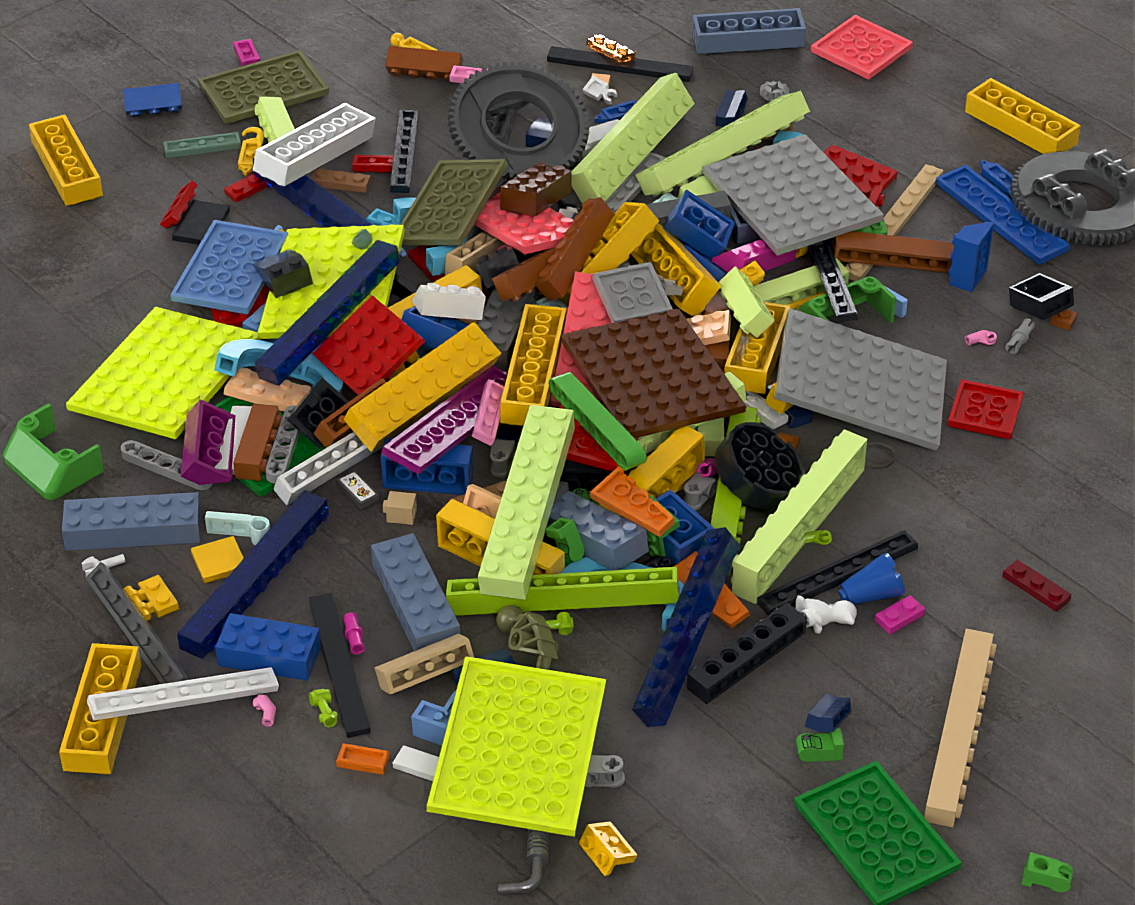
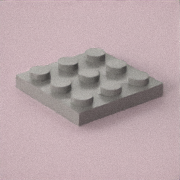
M651 262L593 273L592 280L611 322H623L631 318H641L649 314H659L673 309Z

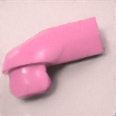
M981 330L965 336L967 345L977 342L993 345L997 340L996 333L987 330Z
M258 695L253 699V706L257 710L262 709L264 711L262 724L264 726H272L275 719L276 706L267 695Z

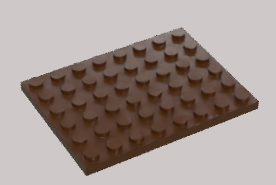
M679 308L659 314H649L641 318H631L623 322H612L602 326L561 334L563 345L598 401L633 438L746 412L745 403Z

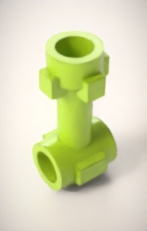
M568 612L557 614V620L546 621L551 629H558L561 635L572 633V628H574L573 618L570 617Z
M318 689L309 692L311 706H319L322 713L319 714L320 723L323 722L324 726L328 728L335 726L338 721V714L336 711L332 712L328 703H331L329 689Z

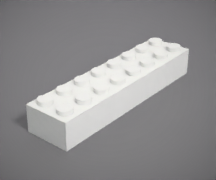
M343 103L258 148L255 153L253 171L275 181L278 185L286 186L372 138L376 118L347 103Z

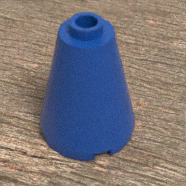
M888 553L880 555L840 584L841 589L838 590L841 600L849 601L852 604H860L904 595L903 580L900 573H897L894 568L896 564Z

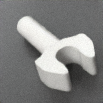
M121 554L98 561L92 556L82 562V569L87 577L100 562L110 568L125 563V558Z

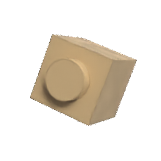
M390 491L388 500L383 502V513H386L387 522L413 525L417 511L416 494Z

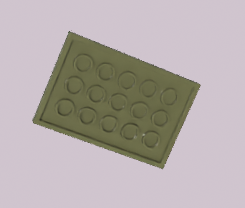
M301 50L198 79V85L225 124L256 116L255 105L258 104L259 97H281L286 108L290 105L303 103L329 94L328 86Z
M506 159L439 160L400 224L404 225L405 229L402 245H462L508 167Z

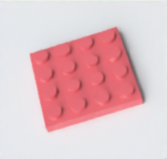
M854 15L811 45V52L869 80L912 49L913 42Z

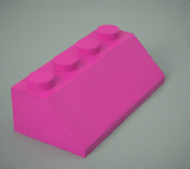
M760 239L712 258V262L725 271L730 272L734 267L740 270L756 261L763 271H767L795 260L797 249L777 256L764 240Z

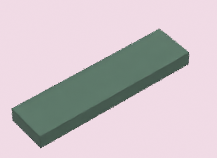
M239 132L165 141L163 146L165 157L174 158L241 149Z

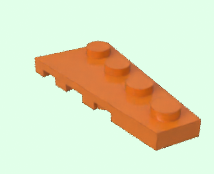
M620 466L590 492L591 499L659 537L674 525V517L657 501H653L649 497V493L644 489L641 490L632 477L626 476Z
M697 551L674 566L677 567L678 578L687 588L693 603L709 611L712 616L730 628H734L750 616L748 609Z

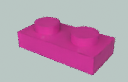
M251 39L233 42L234 50L241 66L260 62Z
M909 595L875 614V622L888 634H892L924 616L925 608Z

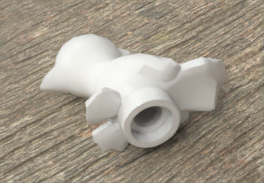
M797 596L795 609L807 617L806 628L812 626L815 633L820 634L822 626L830 622L853 625L855 622L857 609L849 601L842 600L828 605L820 600L804 599L802 596Z

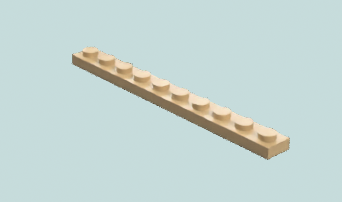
M927 164L922 168L883 218L888 230L887 235L897 236L935 187L936 178L943 175L942 169ZM848 262L845 266L849 271V279L853 281L864 278L873 267L870 264Z

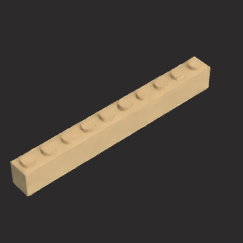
M971 629L965 630L924 818L929 823L953 828L955 818L960 819L963 804L959 803V799L964 800L967 785H963V781L969 780L971 767L967 766V762L972 763L975 749L970 747L971 744L976 745L978 731L974 730L975 726L980 727L982 713H979L978 709L984 708L986 695H982V691L987 692L989 678H986V674L991 675L993 661H990L989 658H994L997 644L992 643L994 634Z

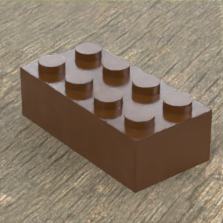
M544 162L536 163L500 187V209L537 216L571 193L572 170L565 169L564 166H548Z

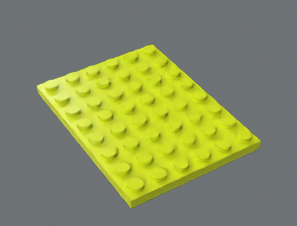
M404 225L287 229L288 236L282 245L281 252L291 249L300 253L309 265L313 284L275 298L271 291H269L258 329L259 339L330 337L372 295L387 307L405 233ZM366 229L372 235V243L367 249H358L352 244V239L361 230Z
M155 307L67 401V410L177 439L185 430L187 413L200 399L209 402L230 378V375L214 371L217 355L221 347L235 340L262 339H259L258 332Z
M465 656L427 803V812L575 837L606 687V679Z

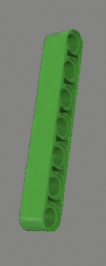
M571 372L549 379V388L553 396L566 409L573 410L574 418L623 470H629L646 462L647 458L643 447Z

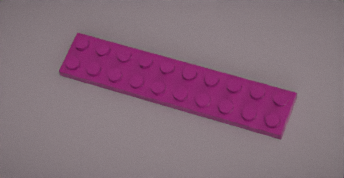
M491 366L383 446L381 454L405 466L410 471L420 474L473 433L485 383L490 379L505 387L508 373L495 366Z

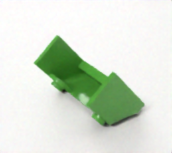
M869 276L846 285L854 306L867 301L889 323L894 322L896 296L879 280ZM826 293L809 300L796 309L797 311L820 317L827 321L829 320L826 317L833 315Z
M48 403L18 421L4 449L3 457L4 462L45 499L54 500L101 474L104 470L100 446L97 444L81 454L72 449H62L54 454L39 441L56 431L52 406Z

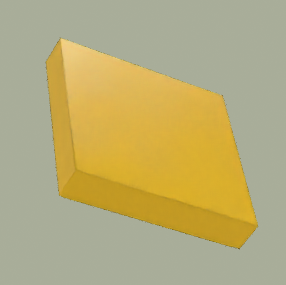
M234 536L190 548L204 584L248 571L247 564Z

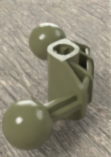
M507 605L500 609L496 622L502 632L510 635L509 647L512 650L538 657L536 668L549 670L551 661H557L559 656H557L558 643L553 639L551 628L546 623L545 618L532 612L524 613L521 608L515 605Z

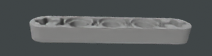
M296 405L289 406L284 411L266 465V479L270 483H276L277 478L289 469L300 431L288 422L287 419L296 408ZM288 428L295 429L294 431H285ZM283 442H288V443H290V444L287 445V446H282V445H280V444L283 443ZM285 457L283 460H276L275 458Z
M133 440L126 441L121 445V455L125 461L198 490H206L213 485H198L180 477L181 474L179 472H181L182 459ZM147 456H153V457H154L153 459H150V460H144V459H143V458H145V457H147ZM165 463H171V464H172V465L169 466V467H162V466H161V465H163V464H165Z

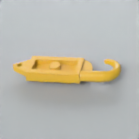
M249 127L242 133V136L251 132L257 134L256 138L247 139L242 143L238 170H241L245 176L253 172L256 150L262 147L264 131L258 127Z

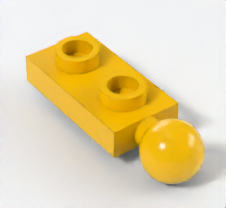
M394 33L390 38L393 46L437 50L413 37L405 39L401 33Z

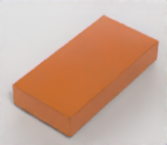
M343 743L336 765L340 768L384 775L390 758V751Z

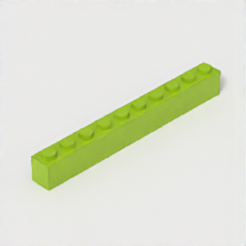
M746 407V412L731 415L727 435L741 423L756 422L761 424V417H757L758 408ZM720 476L711 519L714 533L707 541L705 561L716 574L731 576L732 561L738 555L735 551L740 550L741 538L738 535H742L743 522H740V519L745 520L746 506H743V504L746 503L735 496L721 482Z
M677 567L532 575L526 600L480 594L478 578L448 580L446 590L447 601L455 616L498 613L501 608L507 605L518 606L523 612L671 604L679 603L680 594Z

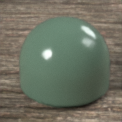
M366 229L361 230L352 239V244L358 249H367L372 243V235Z

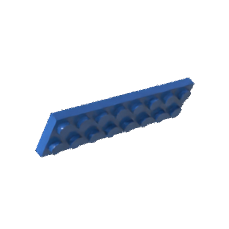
M963 165L936 178V185L983 222H993V229L1038 265L1069 251V243L1060 239L1058 235L1052 236L1051 231L1045 233V228L1038 229V224L1032 225V221L1026 220L1027 216H1021L1022 212L1017 211L1018 207H1014L1015 203L1008 196L969 166Z

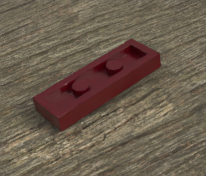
M1018 559L1003 570V578L1055 612L1071 600V593Z

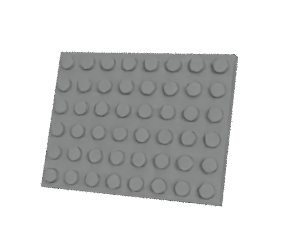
M806 134L703 166V174L719 192H726L730 204L777 256L883 221L884 214Z
M789 308L786 316L774 398L937 451L940 446L947 360Z

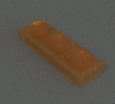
M598 34L586 39V46L619 62L635 59L636 52L628 49L627 46L617 44L614 40L605 38L604 35Z

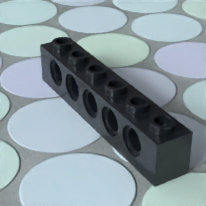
M788 603L774 609L769 616L759 620L749 630L742 632L731 643H726L721 650L714 655L708 656L697 667L691 668L687 673V689L707 705L806 633L807 617Z

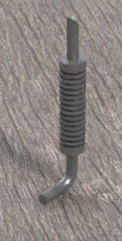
M528 829L526 861L532 866L531 878L522 883L498 884L499 894L526 893L537 888L543 876L542 867L549 862V832Z

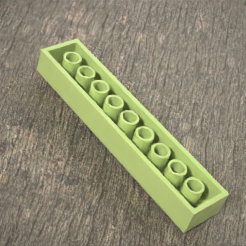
M677 73L659 78L572 170L571 186L582 204L588 199L599 197L605 202L695 104Z
M797 91L780 96L636 174V178L644 195L652 194L655 197L660 194L669 193L674 190V186H681L687 183L689 178L702 175L703 166L728 159L735 153L744 152L747 150V146H754L762 142V138L775 135L776 130H783L789 127L791 122H798L804 119V114L810 112L802 92Z
M530 405L478 574L480 594L526 600L575 429L573 410Z
M844 429L839 436H835L831 446L828 449H824L821 458L812 464L810 471L806 475L804 474L801 477L796 488L793 487L790 490L788 497L785 501L780 502L776 512L769 515L766 524L762 528H758L755 537L745 544L740 555L734 557L731 565L733 567L731 583L734 595L754 604L757 603V597L762 596L805 544L806 539L802 540L804 534L815 531L863 473L867 448L866 438Z

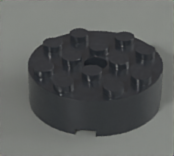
M756 422L741 423L724 438L716 449L715 464L721 482L748 506L768 510L776 509L781 501L786 500L790 490L793 487L796 488L799 484L801 477L804 475V468L797 451L789 441L785 443L777 436L778 432Z

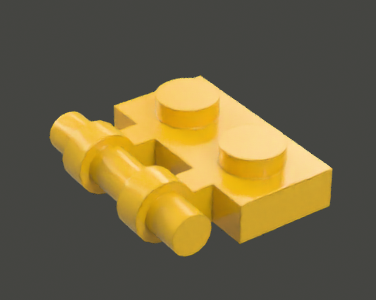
M159 574L139 582L138 591L131 586L124 588L147 621L151 618V613L153 612L159 618L179 609L177 600Z

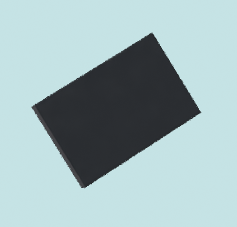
M193 199L172 233V240L200 245L213 220L224 221L230 212V206Z

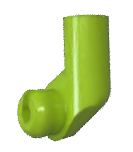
M827 530L806 532L802 540L806 539L805 543L814 542L824 546L832 541V535Z

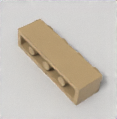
M483 231L446 254L445 276L464 265H467L474 272H478L474 263L478 262L477 259L485 254L490 256L496 253L495 250L498 247L509 245Z
M456 634L374 667L381 690L391 695L462 666L465 656L474 658L469 638Z

